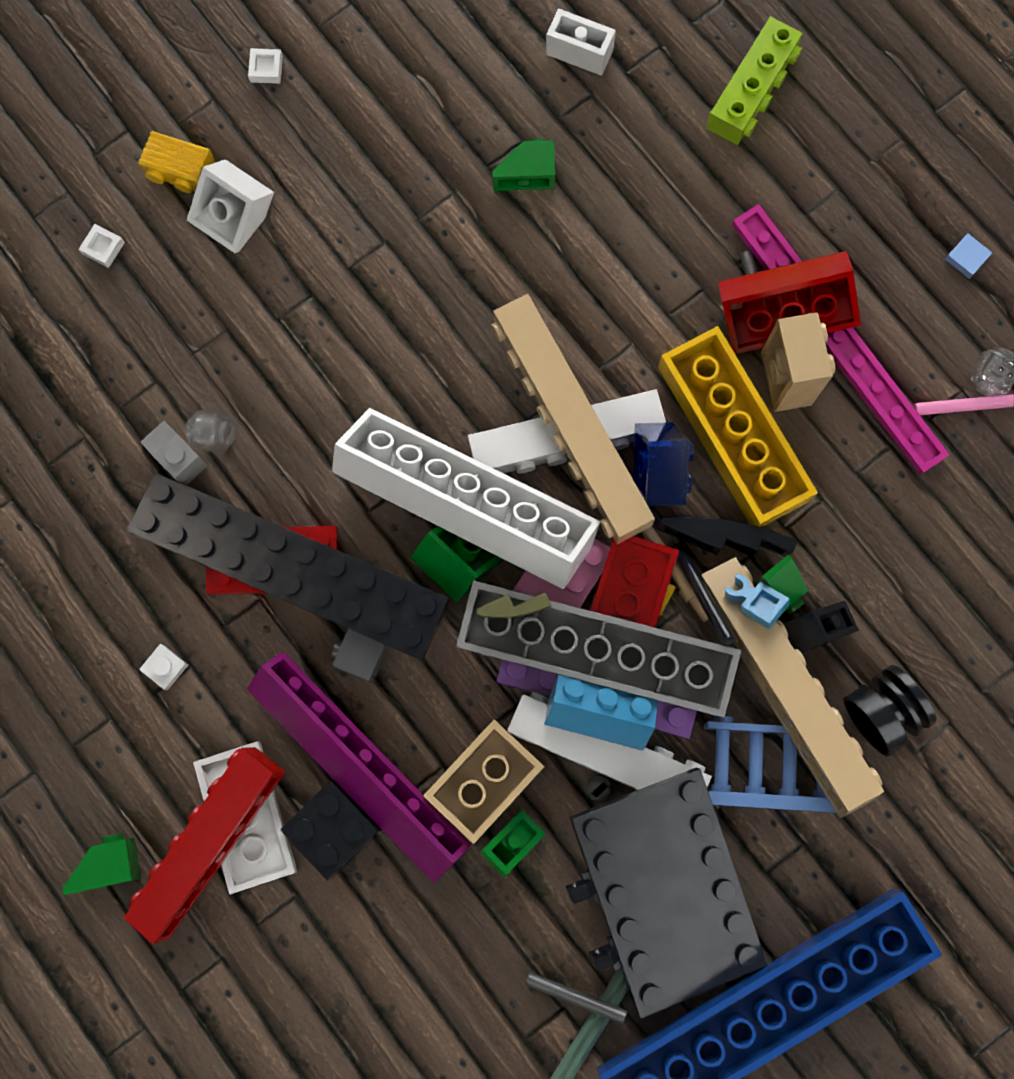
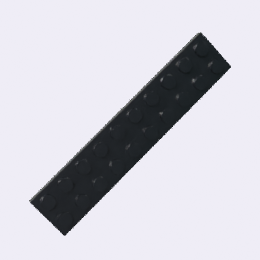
M157 473L154 474L126 530L134 536L420 661H423L450 602V599L444 595Z

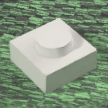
M250 49L248 70L250 82L280 84L283 61L281 49Z
M94 224L78 250L82 255L109 268L125 242L118 235Z
M160 643L139 670L161 688L168 691L188 667V664Z

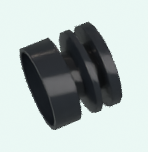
M895 665L888 666L882 671V675L878 674L872 678L874 690L866 685H862L843 698L845 709L854 725L869 744L885 757L892 755L907 744L908 738L905 731L913 736H918L922 733L923 728H930L936 723L937 719L932 705L920 687L906 672Z

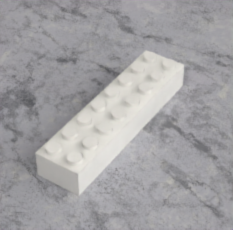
M371 408L335 443L332 473L562 589H565L592 548L600 524L599 520Z

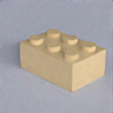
M818 312L778 319L761 351L774 412L812 406L835 373L834 358L832 354L827 353L825 344L828 340L827 328L824 323H820Z
M493 720L423 796L474 844L545 766L496 720Z

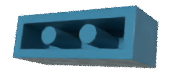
M558 674L549 696L544 725L643 751L655 729L658 700Z

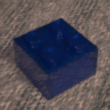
M673 422L635 423L633 481L648 506L686 505L687 494L691 493L692 479L688 473V462L693 460V444Z

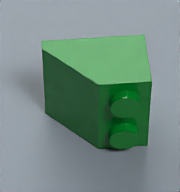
M439 526L427 533L410 557L456 603L470 594L473 581L482 583L504 561V559Z

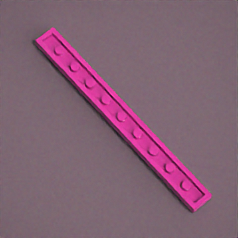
M759 204L733 220L731 226L764 270L802 262ZM854 328L827 333L828 340L825 343L827 353L832 354L835 364L918 474L922 475L947 458L950 454Z

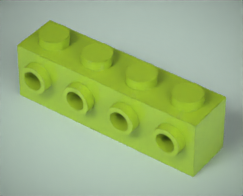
M770 16L710 112L706 129L737 146L744 135L749 138L758 122L755 119L759 111L764 113L773 98L770 95L774 87L779 89L788 72L785 71L788 63L794 65L802 51V47L798 45L803 33Z

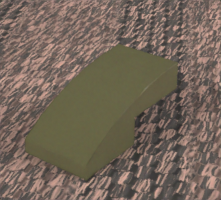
M546 592L515 607L510 596L507 594L477 608L476 611L481 617L513 618L533 614L552 607Z

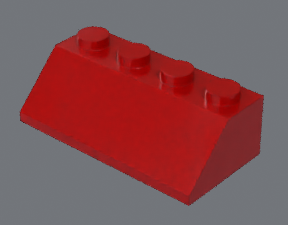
M847 251L718 282L730 342L735 354L763 348L778 319L818 312L820 323L826 325L827 333L861 326L854 271Z

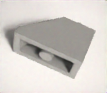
M165 421L161 422L141 441V444L174 479L183 485H188L208 466Z

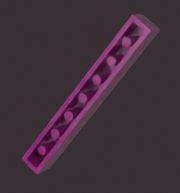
M284 652L260 667L248 685L247 690L419 869L435 883L472 844Z

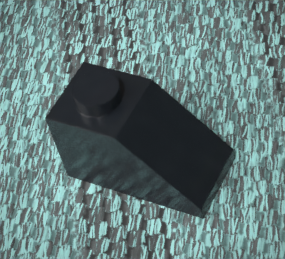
M845 600L811 611L783 624L787 630V639L794 650L798 649L801 653L808 652L859 631Z

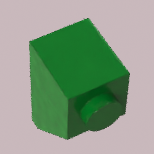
M535 138L530 141H523L492 171L493 191L555 189L554 140L546 141L542 138Z
M789 554L753 584L756 587L761 581L788 597L789 606L785 611L789 615L805 603L801 597L808 592Z
M123 833L102 837L103 844L91 846L62 888L63 895L141 879L135 838L124 839Z

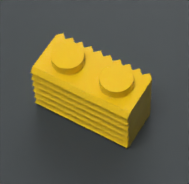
M151 131L138 164L145 173V177L157 184L169 182L174 184L178 190L191 193L196 191L202 168L215 163V159L208 148Z

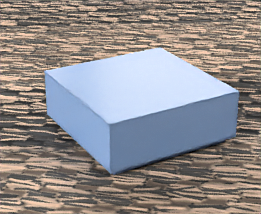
M967 233L945 260L970 279L992 252Z

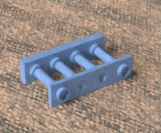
M713 716V722L708 721L704 723V730L716 731L714 784H711V791H708L713 805L836 813L818 782L817 789L813 790V797L800 796V789H796L797 748L783 726L733 723V717L725 716V718ZM730 732L750 733L748 786H745V793L731 792L732 785H728ZM763 734L784 735L782 788H779V795L765 794L766 787H762Z

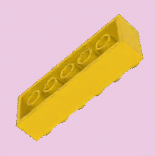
M719 326L661 355L658 365L660 373L749 525L762 528L810 502L817 495L816 488Z

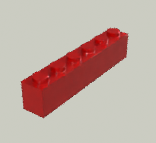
M256 747L238 749L230 756L227 761L228 768L222 777L214 780L209 786L206 800L190 813L187 819L189 824L185 830L175 836L168 845L169 853L163 861L158 862L148 874L150 880L145 887L136 892L130 899L128 904L130 908L123 919L152 944L170 939L286 773L285 770Z

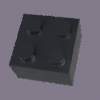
M329 781L280 831L328 881L333 879L381 829L336 781Z

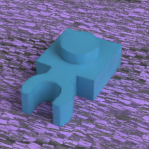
M736 574L735 584L742 587L741 590L734 591L730 587L725 588V597L729 601L743 603L741 605V613L769 630L789 606L788 597L761 581L753 588L750 586L749 580L741 574Z

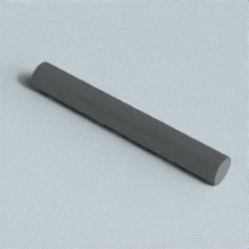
M532 972L527 977L526 986L620 1024H625L628 1016V1011Z

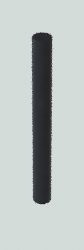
M674 544L671 548L679 550L676 560L723 646L732 645L735 642V637L683 544Z

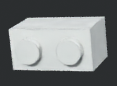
M558 8L546 34V55L602 76L613 52L616 30Z

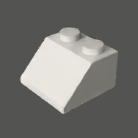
M224 159L202 168L187 221L232 252L238 253L266 218L274 192Z

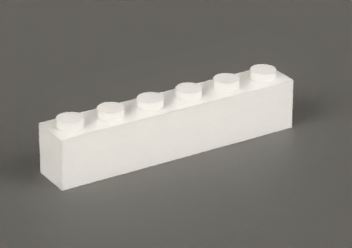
M657 389L591 405L616 450L624 449L630 445V442L642 440V443L656 441L661 438L660 435L664 434L667 427ZM541 418L468 435L473 459L503 474L512 471L523 474L535 470L536 465L548 463L549 466H556L565 463L567 458H569L566 451L560 452L552 438L555 432L551 424L545 425Z
M531 692L530 697L522 695L507 730L509 734L636 790L696 767L701 769L707 787L712 777L704 773L706 767L688 759L685 764L673 760V752L659 746H655L654 751L646 747L642 751L544 725L549 698L535 692Z

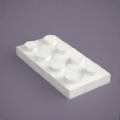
M260 741L193 762L204 801L208 797L207 790L214 780L222 777L228 768L227 761L236 750L247 747H256L264 753ZM274 790L221 864L229 895L297 873L289 840L280 831L284 823Z

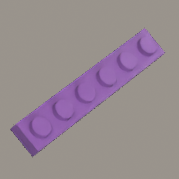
M502 660L496 683L529 693L535 692L549 698L558 674ZM658 700L654 730L690 739L697 710Z

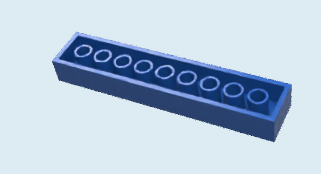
M891 889L770 962L767 966L760 968L598 1066L599 1076L601 1079H741L941 957L942 953L904 891Z

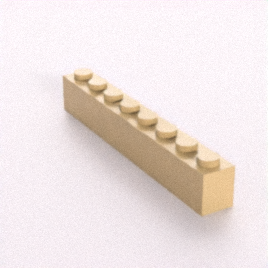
M529 294L494 310V323L491 324L492 330L499 342L505 341L509 349L506 354L514 369L520 368L525 377L521 381L529 397L535 395L540 404L537 407V411L545 425L551 424L555 432L552 438L560 452L566 451L571 460L568 463L571 474L576 481L581 479L587 490L583 492L586 501L592 510L597 508L603 519L600 520V525L608 538L613 537L616 543L619 544L651 527L655 520L652 512Z
M735 557L701 574V578L735 637L733 646L735 649L741 650L740 657L841 819L884 793L881 787L882 780L877 771L872 767L869 768L863 759V751L858 741L853 737H849L844 729L843 718L839 711L834 707L831 708L824 697V688L819 680L812 678L809 674L802 653L798 649L794 650L787 639V630L782 622L776 621L769 630L741 613L742 602L734 603L725 597L726 587H730L734 591L742 589V587L735 584L736 574L744 575L749 580L750 586L755 588L752 584L753 579L750 571L746 566H741Z

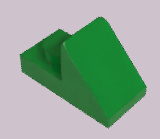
M521 810L479 853L504 878L546 834Z

